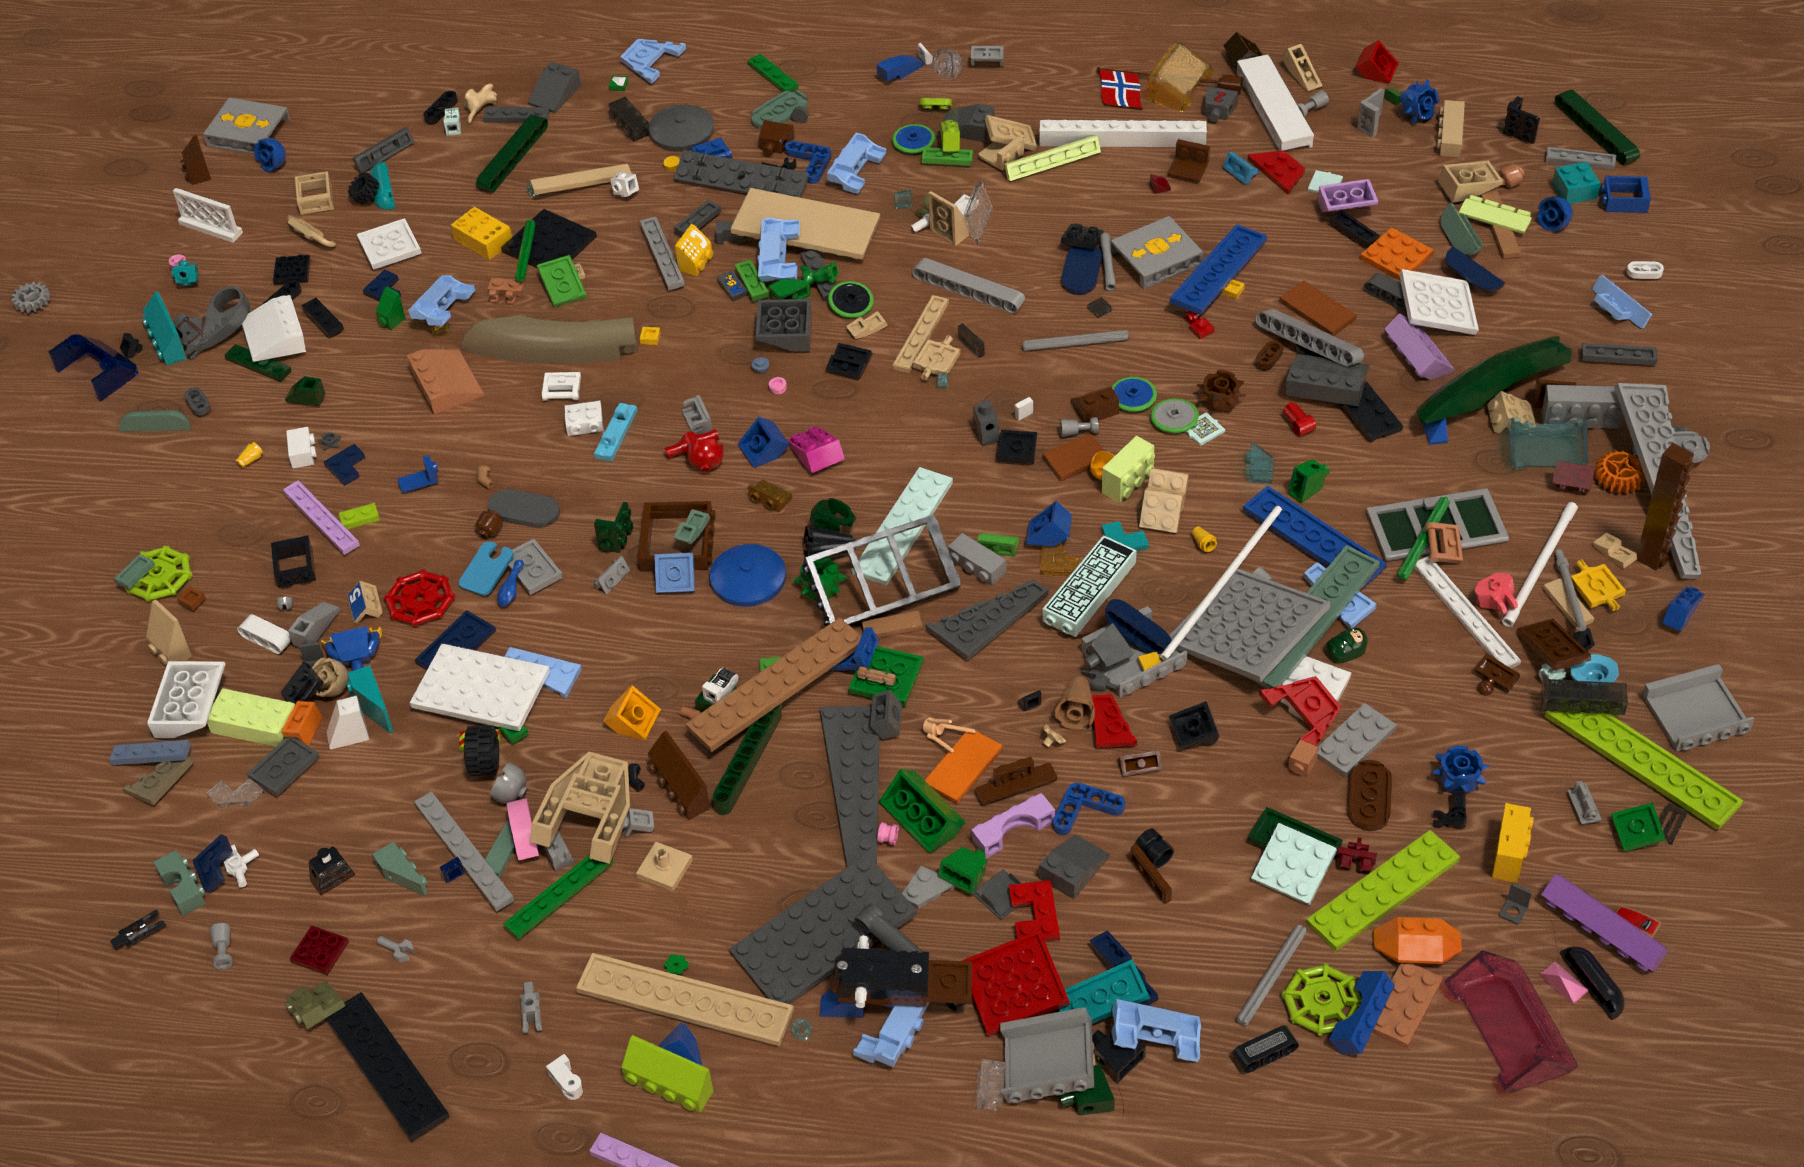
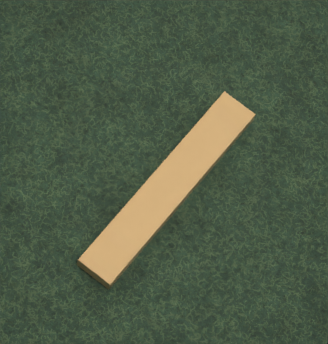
M628 164L533 179L530 182L534 195L608 183L619 172L632 173Z
M932 295L893 363L894 370L905 373L911 372L914 360L927 340H929L949 304V299Z

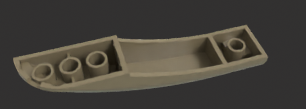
M526 315L492 318L472 325L471 329L464 333L461 341L462 351L497 359L530 363L568 364L621 359L620 354L638 352L633 317L587 322L542 320L530 318Z

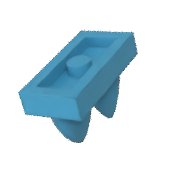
M1228 152L1223 168L1244 184H1249L1252 176L1258 173V169L1252 167L1234 152Z

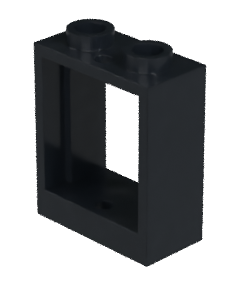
M308 535L271 543L274 576L278 588L316 581L313 550ZM306 555L307 566L280 571L279 560Z

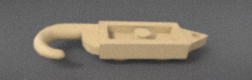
M288 215V224L293 226V230L304 233V237L310 240L314 239L325 246H336L334 241H328L323 238V233L309 223Z

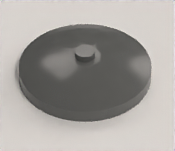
M681 104L667 107L655 114L649 123V134L652 142L664 150L673 152L689 151L693 146L708 142L714 133V122L710 113L695 105Z

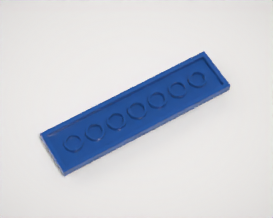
M1236 224L1171 295L1169 303L1201 315L1267 241V235Z
M1266 486L1243 506V511L1260 523L1265 521L1275 506L1281 507L1282 511L1270 525L1269 529L1327 567L1346 545L1380 561L1379 568L1361 590L1386 569V562L1269 486Z

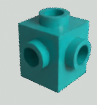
M188 260L178 261V264L172 268V278L175 279V283L187 286L191 285V282H197L199 280L197 263H189Z

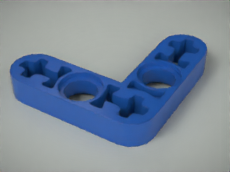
M789 141L785 144L786 155L811 160L805 171L809 174L807 182L810 184L819 182L831 160L830 148L797 141Z
M1072 783L1068 787L1054 817L1053 829L1059 835L1070 833L1082 806L1111 815H1120L1125 810V800L1118 794L1082 783ZM1093 796H1099L1102 798V800L1099 802H1093L1091 798ZM1070 805L1073 806L1075 810L1072 812H1067L1064 808ZM1064 818H1066V824L1062 827L1059 826L1063 823Z

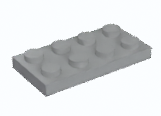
M1364 703L1318 746V759L1346 778L1354 766L1356 767L1359 762L1364 761L1396 730L1397 724Z

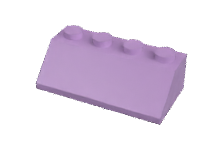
M1398 314L1385 328L1389 334L1387 336L1388 339L1397 344L1396 349L1407 357L1405 360L1408 364L1415 367L1414 371L1419 377L1432 380L1455 371L1454 367L1422 327L1410 324L1407 317Z

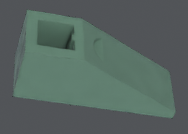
M394 841L372 854L376 867L386 880L423 896L428 894L426 885H428L427 880L423 874L418 875L414 862L406 859V852L402 847L398 848Z

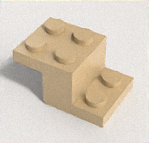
M1151 468L1149 485L1144 492L1139 527L1173 533L1178 532L1180 513L1184 510L1189 478L1188 473Z

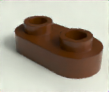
M1278 341L1267 342L1256 356V365L1261 369L1272 368L1283 353V345Z

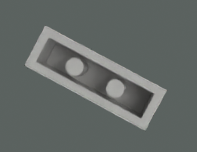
M963 533L947 546L953 563L964 568L966 572L977 576L982 582L993 586L1007 573L1006 559Z

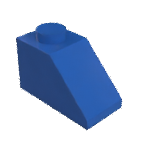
M833 990L821 996L820 1017L864 1018V1007L858 1008L856 1003L838 1002L839 995L835 994Z

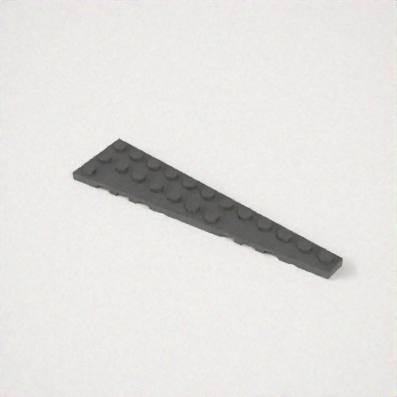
M872 706L820 707L847 867L866 854L877 864L880 737L870 726Z

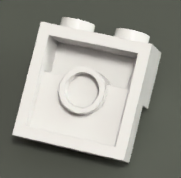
M600 401L565 405V422L568 436L604 431Z

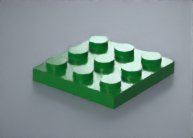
M877 646L868 670L871 668L886 672L885 674H895L896 681L894 685L885 684L886 682L867 680L868 678H858V670H856L849 686V693L873 699V695L891 690L902 703V706H906L924 663V657Z

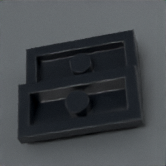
M838 343L834 355L831 354L826 372L860 379L873 353L868 349Z

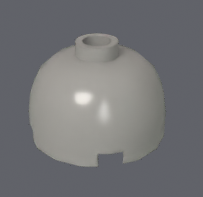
M509 762L502 770L505 773L498 776L490 792V798L502 804L516 801L518 797L522 799L528 790L525 787L527 780L523 770Z

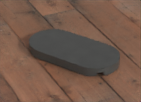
M504 489L494 493L488 501L489 510L500 514L501 520L542 528L546 527V524H553L560 516L558 502L554 498L545 495Z

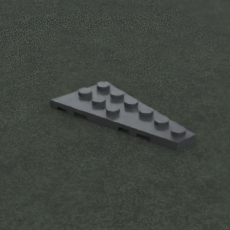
M1036 580L1014 588L1012 592L1005 595L1003 593L996 595V598L993 600H984L959 611V614L951 617L945 616L941 618V621L934 624L932 622L926 624V630L968 661L1048 596L1049 590Z

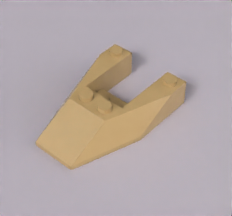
M593 752L586 753L550 785L532 822L530 842L550 847L567 810L600 818L601 822L592 839L590 859L610 864L630 809L628 762Z

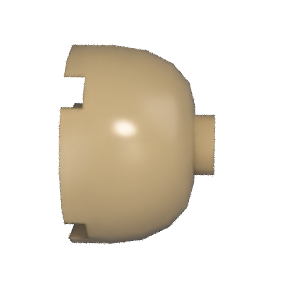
M321 658L313 665L312 669L324 682L322 687L318 688L314 694L322 697H335L344 691L347 686L348 671L341 662L332 658Z

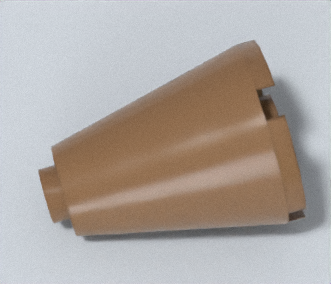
M1076 676L1070 680L1055 707V717L1059 719L1063 727L1071 730H1081L1088 724L1090 726L1095 719V708L1090 685L1084 677Z

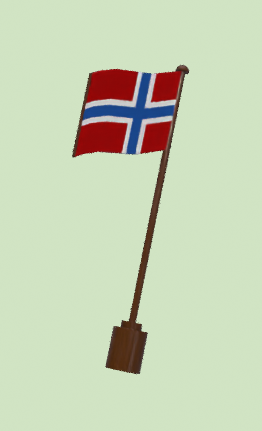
M1100 67L1096 69L1097 73H1100L1102 81V101L1104 106L1143 110L1140 102L1138 76L1218 84V87L1221 89L1237 91L1238 93H1241L1243 85L1242 76L1222 75V78L1219 77V80L1216 81L1102 69Z

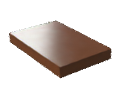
M1090 433L1044 452L1043 459L1059 480L1062 481L1089 470L1093 456L1097 452L1104 451V449Z

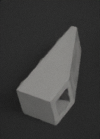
M322 602L299 616L288 630L293 645L300 648V645L316 643L338 614L340 607Z

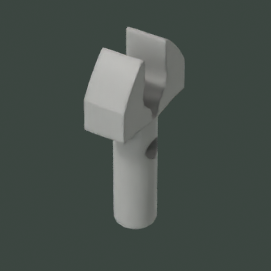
M383 936L377 939L378 944L395 952L393 957L398 962L410 960L409 956L401 951L407 950L415 954L412 943L409 940L405 939L402 943L398 944Z

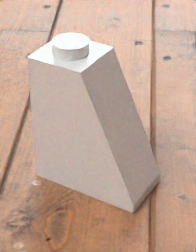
M357 696L337 700L326 732L330 750L369 740L367 725Z

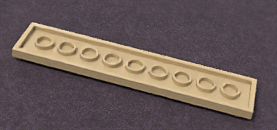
M592 953L576 987L577 993L776 1046H780L794 1012V1005Z

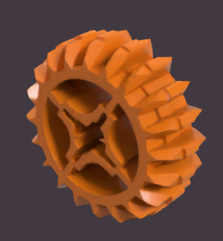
M1616 449L1613 453L1608 451L1607 454H1602L1595 466V480H1598L1599 485H1603L1604 490L1610 489L1611 493L1613 491L1617 492L1618 495L1621 492L1625 495L1628 492L1634 493L1636 490H1640L1646 481L1638 455H1632L1631 451L1629 453L1624 452V450L1618 452Z

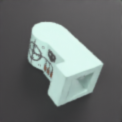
M458 107L445 109L444 126L447 136L461 134ZM451 127H457L456 130H449Z

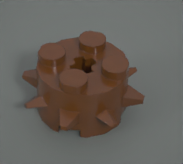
M1217 370L1215 374H1207L1204 378V384H1197L1199 388L1203 389L1199 400L1204 401V406L1207 409L1223 411L1225 413L1231 412L1237 405L1239 397L1246 396V394L1239 391L1244 382L1243 380L1236 379L1235 374L1232 372Z

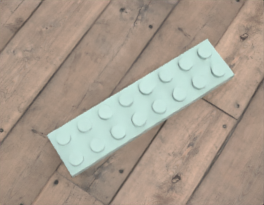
M919 467L876 533L933 515L953 484V478ZM926 525L893 535L903 560ZM887 538L869 543L858 559L865 579L884 586L888 585L898 569Z

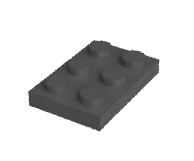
M286 737L247 773V776L250 780L277 797L320 756L317 751L297 738Z

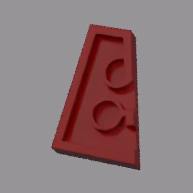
M1112 694L1092 695L1095 708L1094 729L1096 748L1137 746V740L1132 735L1128 723L1122 717L1121 710Z

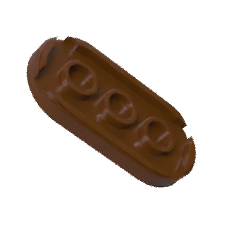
M1361 761L1356 767L1352 768L1350 773L1348 817L1353 825L1365 831L1380 830L1387 825L1390 819L1392 774L1379 761Z

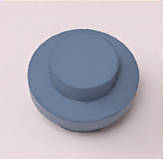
M759 357L752 361L753 370L759 374L767 372L770 366L769 360L764 357Z

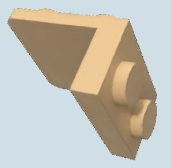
M1018 136L1009 144L994 141L979 153V158L1003 171L1005 169L1004 164L1015 161L1024 155V138Z
M1500 391L1487 404L1494 432L1500 434L1511 422L1532 431L1536 428L1531 405L1526 400Z

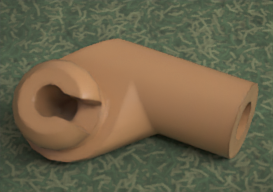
M481 465L477 469V481L486 488L491 489L494 486V481L487 477L490 468L487 465Z

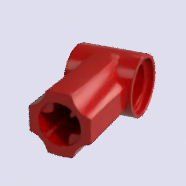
M1290 402L1283 408V414L1292 424V429L1297 436L1316 429L1314 418L1311 415H1306L1297 403Z

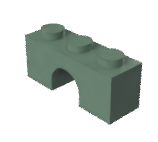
M177 850L154 861L155 867L166 887L180 883L169 891L182 916L205 905L203 896L206 894L201 884H195L198 880L193 870H187L189 864L185 856L180 857Z

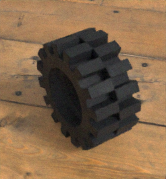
M363 172L358 174V178L355 177V180L351 181L352 185L348 187V195L361 205L363 203L367 204V201L370 202L371 198L375 197L374 194H377V189H379V182L369 173Z

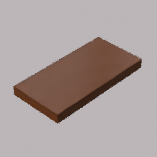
M1302 281L1280 297L1282 304L1332 336L1356 320V314L1306 281Z

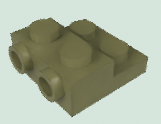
M327 981L316 985L310 991L303 986L285 997L288 1001L285 1003V1006L289 1013L293 1014L298 1024L303 1023L307 1029L345 1007L342 998Z

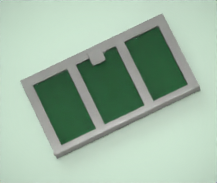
M1488 488L1367 508L1366 514L1385 562L1405 559L1440 497H1448L1450 504L1439 523L1459 526L1462 549L1508 542L1509 536ZM1435 531L1438 553H1441L1439 532ZM1429 542L1421 556L1430 554Z

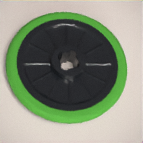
M845 281L831 289L828 302L831 309L838 315L845 318H858L866 315L871 310L874 298L872 292L865 285L855 281Z

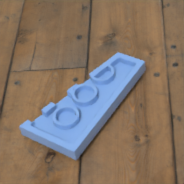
M1317 562L1304 572V578L1312 586L1326 568ZM1358 592L1338 617L1351 629L1376 609L1377 604L1361 592Z

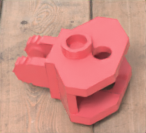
M1495 573L1478 582L1474 592L1478 596L1476 604L1480 608L1499 610L1503 615L1507 613L1506 605L1508 604L1513 609L1518 608V603L1513 597L1515 592L1513 578L1509 573Z

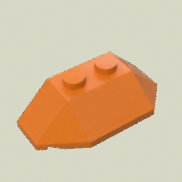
M1396 917L1373 929L1374 950L1382 952L1385 956L1398 963L1443 964L1462 953L1461 932L1439 918Z

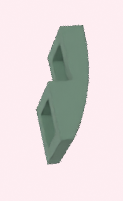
M692 509L686 522H681L673 538L692 544L707 525L710 519L709 514Z

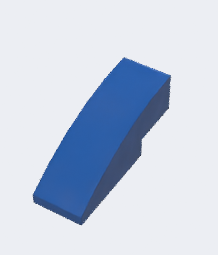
M911 55L892 57L876 64L877 75L887 82L895 77L902 79L924 66V63Z

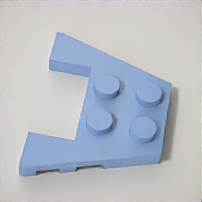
M637 39L620 58L622 63L653 84L660 76V72L650 68L652 64L664 52L679 57L685 51L686 44L673 45L672 42L668 41L663 44L658 43L657 40Z

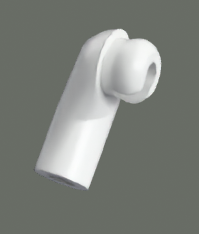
M929 214L924 215L921 220L911 225L915 233L930 226Z

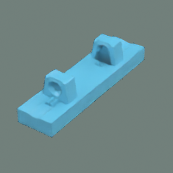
M619 403L594 452L595 459L613 461L638 411L637 406Z

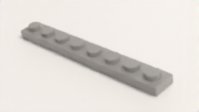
M432 791L414 801L416 808L455 859L458 860L459 864L497 912L514 902L513 895Z

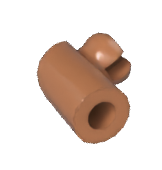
M683 706L680 715L692 720L701 712Z

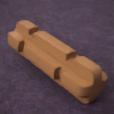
M860 666L857 672L858 678H868L867 680L879 683L886 682L885 684L891 686L896 681L895 674H885L886 672L871 668L868 670L867 667Z

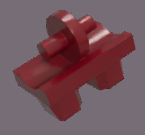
M1358 837L1357 843L1348 842V848L1339 847L1337 856L1339 858V868L1351 870L1352 861L1360 862L1359 872L1369 874L1373 864L1376 863L1377 853L1368 852L1369 845L1361 844L1362 838Z

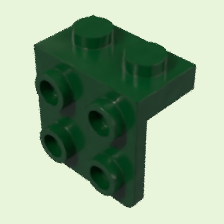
M628 502L622 503L614 522L596 519L594 527L599 550L620 553L623 546H626L627 536L633 530V522L630 518L631 509H629Z

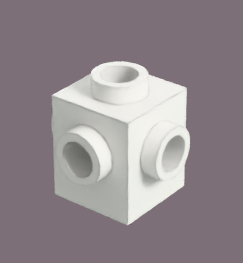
M619 172L610 179L614 195L627 197L639 190L636 174Z

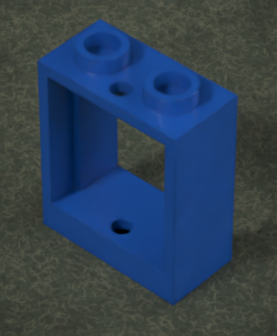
M1605 176L1604 183H1601L1600 192L1603 193L1602 205H1605L1606 212L1648 213L1651 198L1647 177ZM1610 192H1638L1639 198L1611 197Z

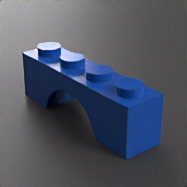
M1385 971L1362 972L1355 986V989L1362 997V1002L1354 1014L1337 1022L1329 1038L1340 1054H1362L1395 986Z

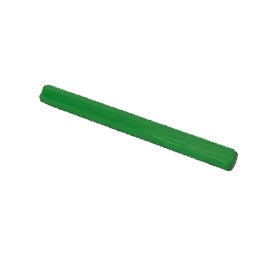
M1448 497L1439 498L1426 523L1440 522L1450 504ZM1425 525L1397 573L1400 580H1407L1429 542Z

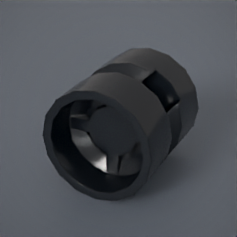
M1154 828L1144 831L1135 842V845L1138 844L1155 868L1164 866L1174 854V848L1166 840H1163V837Z

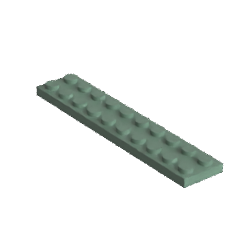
M1346 545L1307 591V594L1329 601L1330 608L1262 682L1247 678L1267 689L1282 685L1379 568L1380 561Z

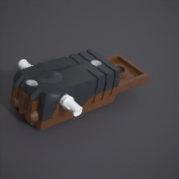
M867 936L859 937L858 948H843L841 955L835 958L833 992L839 995L838 1002L856 1003L858 1008L865 1007V1004L925 1007L927 1002L971 1004L972 962L929 960V952L924 951L918 953V951L907 952L900 950V952H896V950L869 949Z

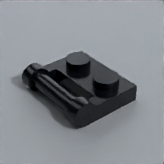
M302 662L282 689L281 694L288 702L294 704L297 701L308 702L315 691L322 687L324 682L308 663Z

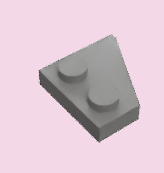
M920 866L902 894L914 908L919 910L926 906L928 902L941 897V893L948 889L952 891L956 886L939 878L938 873Z

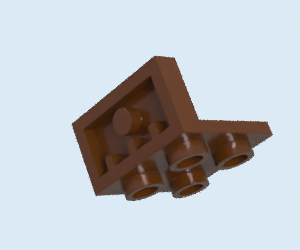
M1178 139L1176 142L1175 158L1168 170V176L1200 182L1209 163L1210 146Z

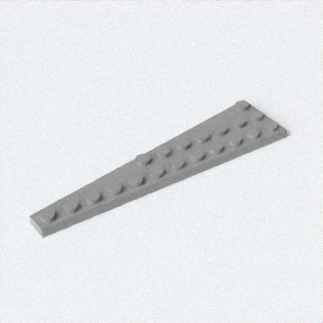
M1617 383L1614 388L1652 495L1662 454L1672 443L1677 444L1673 438L1675 430L1671 427L1672 414L1668 411L1669 398L1666 385ZM1685 495L1681 502L1683 507L1678 513L1680 519L1674 528L1676 533L1671 539L1673 543L1671 552L1680 578L1698 579L1701 576L1695 539L1691 534L1693 527L1692 522H1689L1688 514L1690 511L1689 507L1686 506L1685 499L1687 495Z

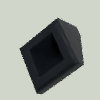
M1040 690L1018 700V704L1023 711L1041 705Z

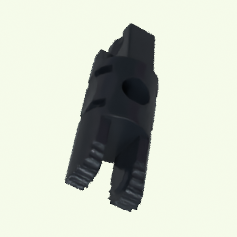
M157 909L118 931L119 935L110 940L114 949L117 950L124 945L128 948L164 927L166 924L163 920L148 928L146 926L147 922L159 915ZM139 929L140 931L135 934L134 931Z

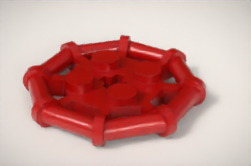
M425 569L404 577L399 576L396 578V582L388 594L384 595V601L388 606L390 618L394 621L399 620L412 624L413 627H418L419 624L437 618H443L444 612L450 603L455 600V594L449 585V578L445 575L440 576L427 572ZM420 579V582L413 583L410 585L407 584ZM428 580L434 581V582H436V583H435V584H431L430 581H428ZM402 587L400 596H396V594ZM441 588L444 590V595H439L438 593ZM442 602L438 608L435 607L437 603L439 605V603ZM395 603H401L402 607L397 609ZM408 612L413 613V617L405 614H409Z

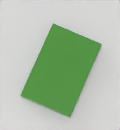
M570 255L537 265L538 272L554 308L587 298Z

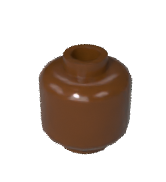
M493 510L483 511L475 523V528L478 530L477 534L485 539L495 537L503 525L501 515Z

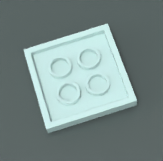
M1278 823L1251 879L1310 906L1337 849Z

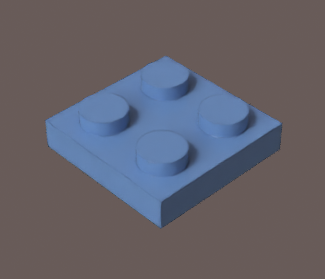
M694 553L655 554L656 593L695 591Z

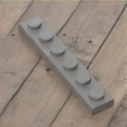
M652 217L641 220V228L668 291L685 286L684 279L657 218Z

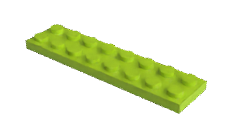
M1429 830L1308 917L1306 924L1336 952L1458 863L1460 856L1434 832Z

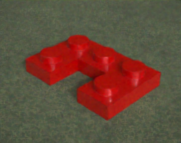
M1051 880L1009 885L1011 907L1033 905L1035 920L1015 922L1016 938L1040 930L1045 942L1060 940Z

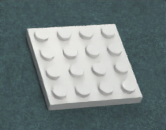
M1401 270L1399 276L1410 324L1465 334H1477L1479 329L1468 281Z

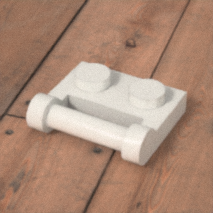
M545 373L542 400H579L581 373ZM549 390H572L569 392H549Z

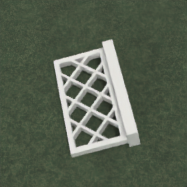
M178 188L173 190L181 217L178 219L179 225L232 243L243 233L242 228L236 226L229 205Z

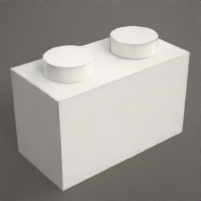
M308 427L287 430L288 454L292 468L314 465V457H317L316 448L313 446V444H316L314 433L310 434Z

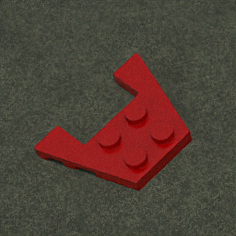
M1316 676L1294 681L1287 685H1278L1272 689L1266 688L1259 693V696L1269 708L1286 698L1311 729L1299 740L1317 746L1342 708Z

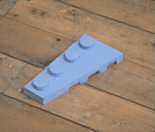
M509 647L504 656L549 666L550 673L544 686L552 692H558L565 699L582 670L580 664Z

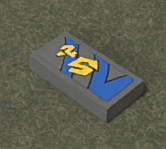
M733 271L717 276V281L732 301L748 295V290Z

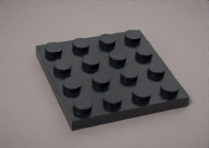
M543 209L532 219L535 221V230L528 265L537 268L538 264L568 255L573 260L597 237V234L589 228ZM525 226L501 247L502 253L518 260Z

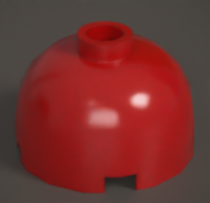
M698 439L695 444L691 445L690 442L687 445V456L690 464L701 472H710L718 467L723 460L724 447L722 443L720 445L717 444V440Z

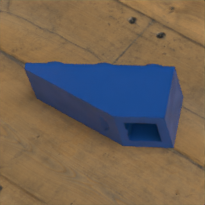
M1686 586L1671 601L1662 624L1682 631L1705 594L1695 587Z

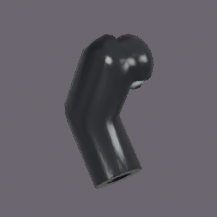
M631 763L628 765L629 784L638 791H641L645 787V783L638 778L641 767L637 763Z

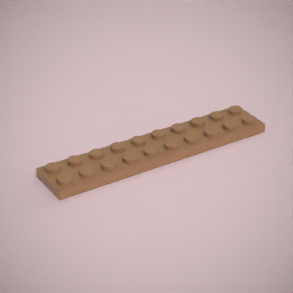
M839 617L687 722L686 728L711 752L854 653L861 635Z

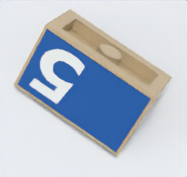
M359 581L347 595L353 620L356 624L365 614L379 618L383 613L376 586Z

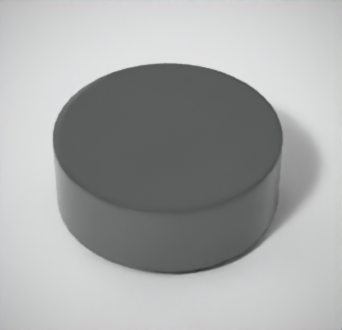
M802 106L795 107L792 112V118L797 123H804L809 116L808 110Z

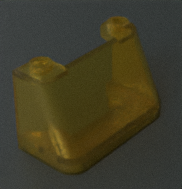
M1175 41L1150 73L1148 101L1183 112L1190 106L1192 102V97H1190L1191 91L1201 78L1211 79L1213 75L1212 66L1183 43Z

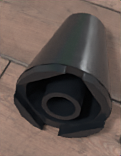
M807 525L805 526L803 538L806 549L803 550L804 559L805 557L856 541V539H853L850 534ZM847 551L828 558L848 555Z

